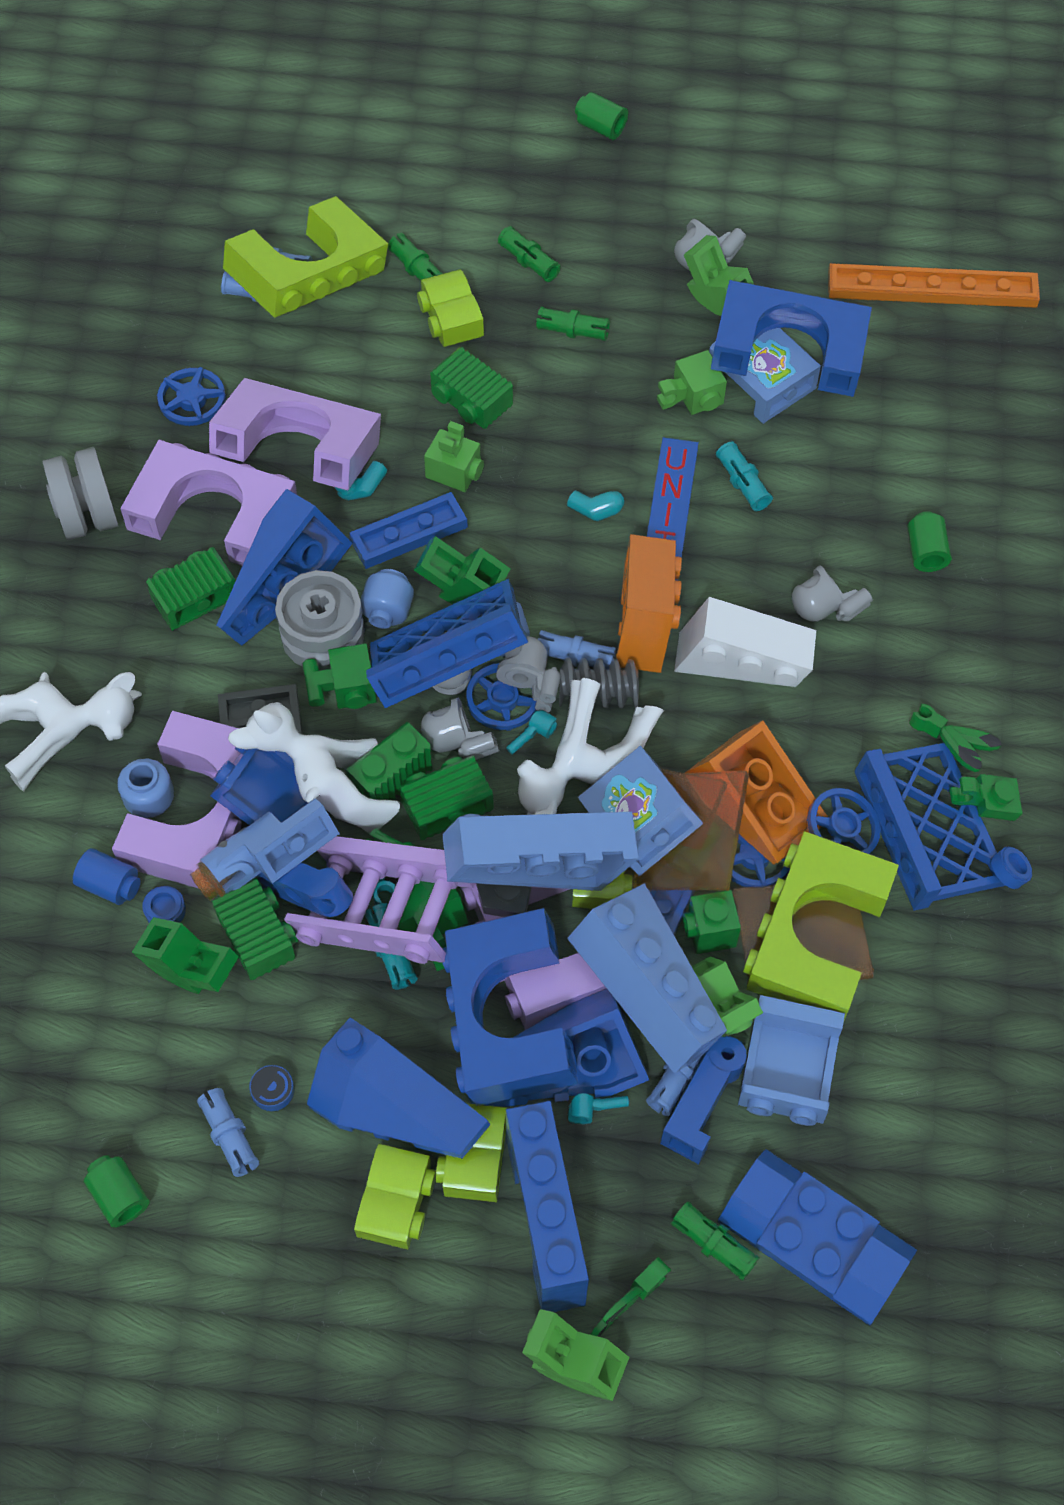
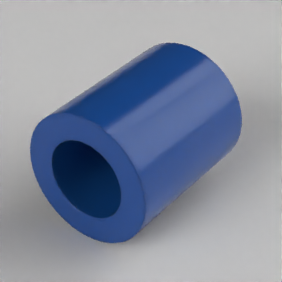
M93 848L88 849L81 856L73 874V884L117 905L123 904L126 900L131 901L137 894L141 883L136 867Z

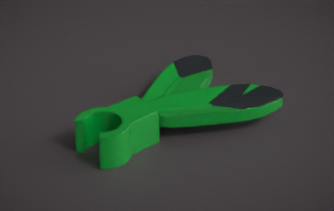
M921 704L918 712H913L909 722L918 731H924L936 739L940 736L957 761L973 772H979L982 767L981 758L975 749L993 751L999 749L1002 745L1001 741L990 733L947 725L948 719L936 713L927 704Z
M659 1257L656 1258L634 1280L630 1287L631 1290L614 1304L590 1335L601 1336L639 1297L644 1300L666 1280L667 1277L665 1276L671 1269Z

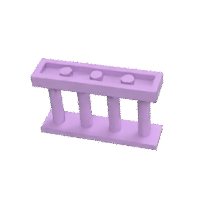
M338 836L317 850L327 862V867L335 869L342 878L344 874H349L350 871L363 873V876L344 921L326 919V916L312 911L309 916L286 914L284 921L291 925L299 941L310 946H319L320 943L405 956L407 959L421 964L427 963L428 960L445 962L446 953L432 936L450 890L455 889L457 886L474 888L475 883L447 882L444 850ZM385 876L399 878L380 926L361 924L379 879H383ZM420 881L435 883L416 932L396 930L414 885L419 884Z

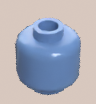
M383 569L370 575L366 580L360 601L363 615L369 619L373 626L386 629L390 626L402 624L407 619L414 597V589L407 577L397 570Z
M149 758L137 759L126 765L118 777V791L125 808L133 815L143 818H154L164 813L170 807L174 798V787L166 767L158 761Z

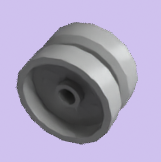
M95 447L75 452L74 461L78 476L72 477L67 460L61 455L43 460L48 480L46 485L54 514L56 518L60 519L67 541L86 536L88 528L83 512L87 510L90 511L95 528L100 532L119 527Z
M315 570L299 574L286 583L277 596L275 612L285 653L294 663L303 667L302 663L305 660L316 659L319 670L331 669L329 649L363 644L365 629L361 601L357 589L347 578L331 571Z

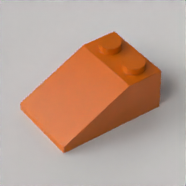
M763 720L738 732L685 772L706 805L772 864L778 863L787 856L791 843L800 844L804 831L810 833L807 816L809 808L816 798ZM819 805L816 816L828 817Z

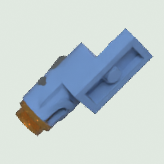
M316 798L282 823L271 812H267L250 826L244 827L237 834L220 842L218 847H215L199 859L200 862L196 864L197 869L190 874V877L209 901L216 896L222 898L228 892L241 888L261 872L273 884L340 833L324 806Z

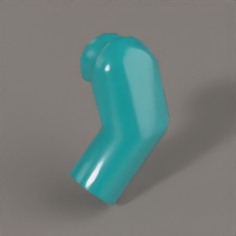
M373 461L361 478L355 479L349 490L335 487L338 491V496L348 501L370 497L386 475L387 469L383 464Z
M575 490L570 495L567 506L594 521H600L619 513L625 501L622 494L617 491L605 492L590 498Z

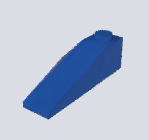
M285 489L263 518L216 626L242 646L276 618L277 596L286 583L299 574L315 570L332 571L353 543L315 505Z
M608 989L569 1004L513 1037L517 1038L563 1028L573 1045L579 1084L485 1105L497 1107L525 1105L528 1100L554 1098L555 1102L567 1101L569 1096L582 1093L594 1094L595 1098L608 1097L649 1081L647 1071L623 1010Z
M352 1018L345 1022L321 1050L307 1105L339 1129L351 1132L357 1129L373 1133L379 1139L389 1140V1138L413 1143L416 1148L463 1159L490 1126L486 1118L380 1036Z

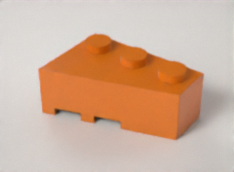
M630 534L624 563L621 605H623L622 622H619L618 627L620 641L616 654V659H618L621 668H625L628 659H633L637 670L661 673L671 629H678L681 606L674 605L679 603L681 593V581L677 580L680 576L682 557L675 556V540Z

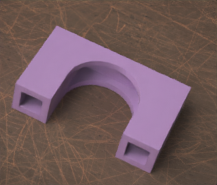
M244 378L209 422V453L244 462L256 445L263 438L279 432L305 433L321 440L314 451L313 481L349 490L379 445L381 414Z
M158 440L120 509L127 530L161 540L176 511L187 499L204 492L228 494L237 499L242 506L224 543L229 562L243 566L265 515L285 489L290 490L296 495L297 491L295 481L290 480L284 475H273L257 470L248 464H237L224 460L215 454H204L188 449L179 443L171 444Z
M172 711L157 745L165 764L199 772L213 779L227 760L233 763L240 754L228 740L229 734L239 728ZM219 802L205 817L186 825L164 824L127 813L112 851L116 859L136 867L138 872L211 892L214 881L208 874L210 871L202 865L199 859L215 847H218L220 842L237 834L241 830L242 823L239 817Z
M476 883L474 888L460 887L467 910L475 909L479 922L475 924L503 918L483 913ZM532 887L528 905L570 889ZM579 953L559 959L560 964L520 972L502 980L505 981L510 993L505 996L510 1014L514 1020L517 1018L521 1019L525 1030L569 1004L607 989Z

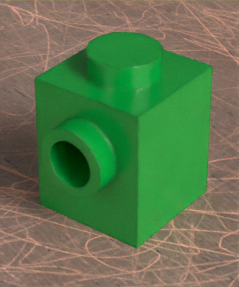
M732 890L690 897L688 912L683 913V925L687 938L692 937L696 954L737 947L741 925Z

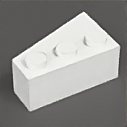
M708 597L679 632L674 672L796 687L813 670L816 630Z

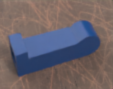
M301 862L273 884L262 872L254 877L257 878L263 889L269 886L275 896L326 917L340 915L349 908L353 901L352 891L333 868L318 870Z
M725 1036L720 1037L709 1048L663 1130L661 1145L699 1165L711 1138L703 1133L702 1130L727 1084L736 1081L742 1073L747 1057L746 1049L742 1042L736 1038Z

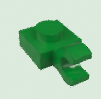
M980 774L977 778L961 777L959 779L960 788L951 787L949 789L952 804L977 806L979 817L1015 821L1023 814L1017 778Z

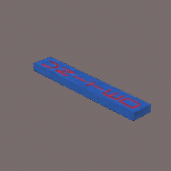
M663 437L647 537L675 540V556L682 557L699 442Z

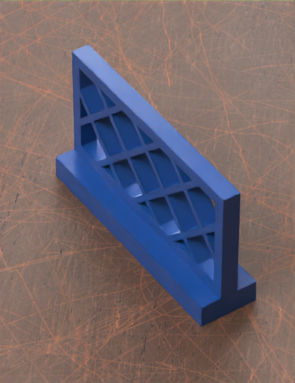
M509 579L370 643L372 668L366 670L367 679L384 708L528 643L527 634L520 622L514 589Z
M945 743L883 754L881 749L866 751L854 772L866 800L873 806L878 815L881 836L893 863L899 865L897 873L914 911L928 908L936 900L1005 886L992 869L991 859L997 851L981 817L978 815L976 806L960 805L958 810L937 800L942 788L949 792L951 787L960 788L959 779L962 777L956 761ZM939 756L945 769L943 776L922 766L924 760ZM898 764L911 771L912 774L908 782L906 783L893 776L889 766ZM917 775L937 785L933 796L912 786ZM907 795L928 806L923 817L907 809L904 803ZM932 809L953 820L948 831L927 820ZM958 823L973 831L976 838L973 845L953 834ZM922 830L943 841L938 852L922 844L919 837ZM948 844L968 854L964 866L943 856ZM973 858L987 864L993 876L984 878L969 870ZM938 865L958 875L955 884L941 887L935 873Z

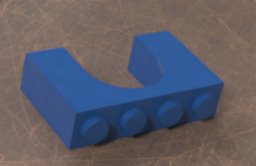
M729 280L711 369L746 376L752 347L756 339L772 329L793 328L810 335L821 347L823 365L818 390L854 397L861 372L872 307Z
M537 909L445 931L447 947L442 948L446 953L443 966L445 971L450 973L452 985L446 987V997L451 1012H455L457 1026L451 1027V1037L455 1051L460 1052L462 1066L456 1068V1078L461 1093H466L476 1106L579 1084L573 1045L563 1028L517 1038H502L487 1032L483 1025L485 1001L499 982L513 974L560 964L554 924L545 909Z
M551 1101L506 1109L507 1147L515 1184L520 1183L532 1247V1271L540 1309L558 1312L586 1306L589 1279Z

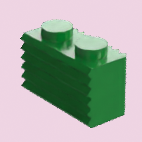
M459 347L430 372L431 391L434 397L442 404L448 402L455 407L467 423L475 422L483 429H487L488 425L497 420L498 416H501L513 404V385L511 381H507L500 373L497 374L495 370H491L489 366H486L479 358H475L468 350L465 351L463 347Z
M210 547L208 551H197L191 554L186 561H182L181 564H176L174 568H163L146 581L151 599L171 631L226 604L236 582L214 547Z
M406 722L348 767L346 775L358 791L367 798L396 800V795H400L399 786L404 785L407 778L416 773L423 772L426 774V771H432L430 743L410 723Z
M473 755L465 759L461 757L451 758L441 766V769L427 775L423 772L416 773L407 778L404 785L399 786L401 802L420 840H425L427 837H433L435 834L446 831L460 816L466 814L484 815L486 812H491L494 809L492 789L489 787Z
M254 878L237 890H232L227 894L223 893L211 899L215 914L236 954L239 956L238 958L250 980H255L265 973H270L273 969H278L280 965H285L288 961H293L296 958L292 945L298 942L297 937L290 924H287L285 921L280 923L274 911L279 909L280 906L269 886L262 889L257 878Z

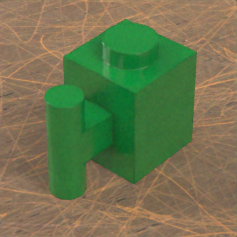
M367 643L329 649L331 669L319 671L316 659H307L302 663L310 706L318 707L325 703L323 692L335 690L338 709H359L367 704L376 703L375 691L368 681L366 670L371 668Z

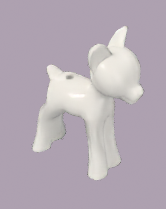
M46 672L41 674L39 682L32 684L27 689L16 694L0 696V724L9 720L39 721L45 728L25 750L5 765L14 783L24 792L43 766L89 725L97 726L103 730L109 741L122 738L123 730L132 720L134 713L133 701L142 696L141 692L131 690L135 683V675L131 672L118 674L106 687L98 690L90 700L78 706L68 701L50 683Z
M581 678V681L571 680L567 722L552 767L548 769L541 768L531 760H525L517 768L520 776L518 795L521 804L528 811L527 815L556 814L557 807L563 799L566 784L570 779L576 778L593 785L640 745L644 749L653 727L664 710L655 706L636 707L624 739L620 743L602 751L586 743L593 706L601 684L588 678Z
M278 702L270 703L255 711L249 718L246 727L236 729L228 736L229 742L239 749L286 752L293 760L296 781L303 800L309 803L316 798L335 818L357 825L369 834L375 828L380 829L399 812L400 804L398 801L367 798L358 791L353 782L341 770L336 768L347 769L378 745L377 740L374 738L338 740L321 735L299 734L295 728L291 712Z

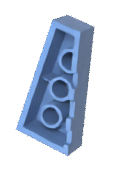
M632 812L504 816L466 814L458 817L442 834L447 882L601 891L639 859Z
M645 883L593 908L567 938L674 1074L699 1059L727 1031Z

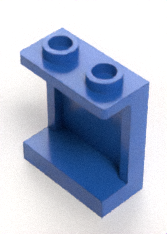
M235 747V750L240 753L233 763L227 760L213 778L218 785L210 796L248 825L254 823L267 812H271L282 823L308 804L301 796L296 781L293 760L286 752L262 751L259 749L245 750Z

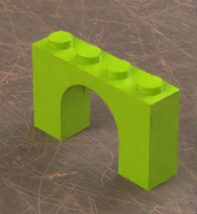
M335 196L309 207L306 235L329 257L318 261L290 259L277 252L253 229L225 240L223 269L264 309L276 318L384 271L388 243Z
M804 831L800 844L791 843L783 865L790 868L786 880L778 877L770 899V901L777 903L773 915L765 913L760 924L757 937L764 939L759 951L751 949L743 971L750 975L746 990L767 997L845 1013V1021L862 972L826 960L808 951L796 937L792 925V917L803 906L821 900L836 901L880 917L899 865Z

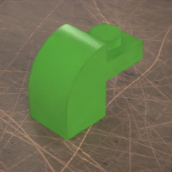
M706 235L684 254L693 277L687 283L690 292L700 304L716 315H722L729 280L754 285L748 268L730 267L727 265L716 236Z
M710 956L692 966L727 1029L721 1037L746 1030L752 1025V1019L763 1014L757 998L739 991L725 961Z
M543 1309L539 1310L534 1325L528 1333L527 1342L522 1352L533 1361L532 1368L544 1376L582 1393L610 1401L614 1399L630 1358L608 1339L578 1332L556 1313Z

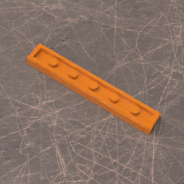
M830 263L828 270L829 298L1037 308L1040 301L1038 273Z

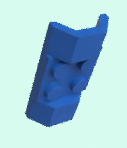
M767 1149L755 1160L718 1219V1223L724 1224L737 1236L869 1326L874 1321L917 1249L879 1225L880 1221L806 1172L801 1173Z

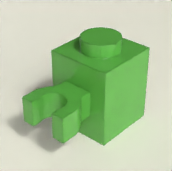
M709 350L675 361L674 379L658 382L661 394L657 395V400L663 410L674 406L681 400H683L691 415L702 411H711L724 404L727 381L721 371L711 369L713 357Z
M452 421L448 424V431L439 429L424 455L427 479L462 492L467 491L472 480L477 481L484 467V460L480 456V443L464 438V426Z

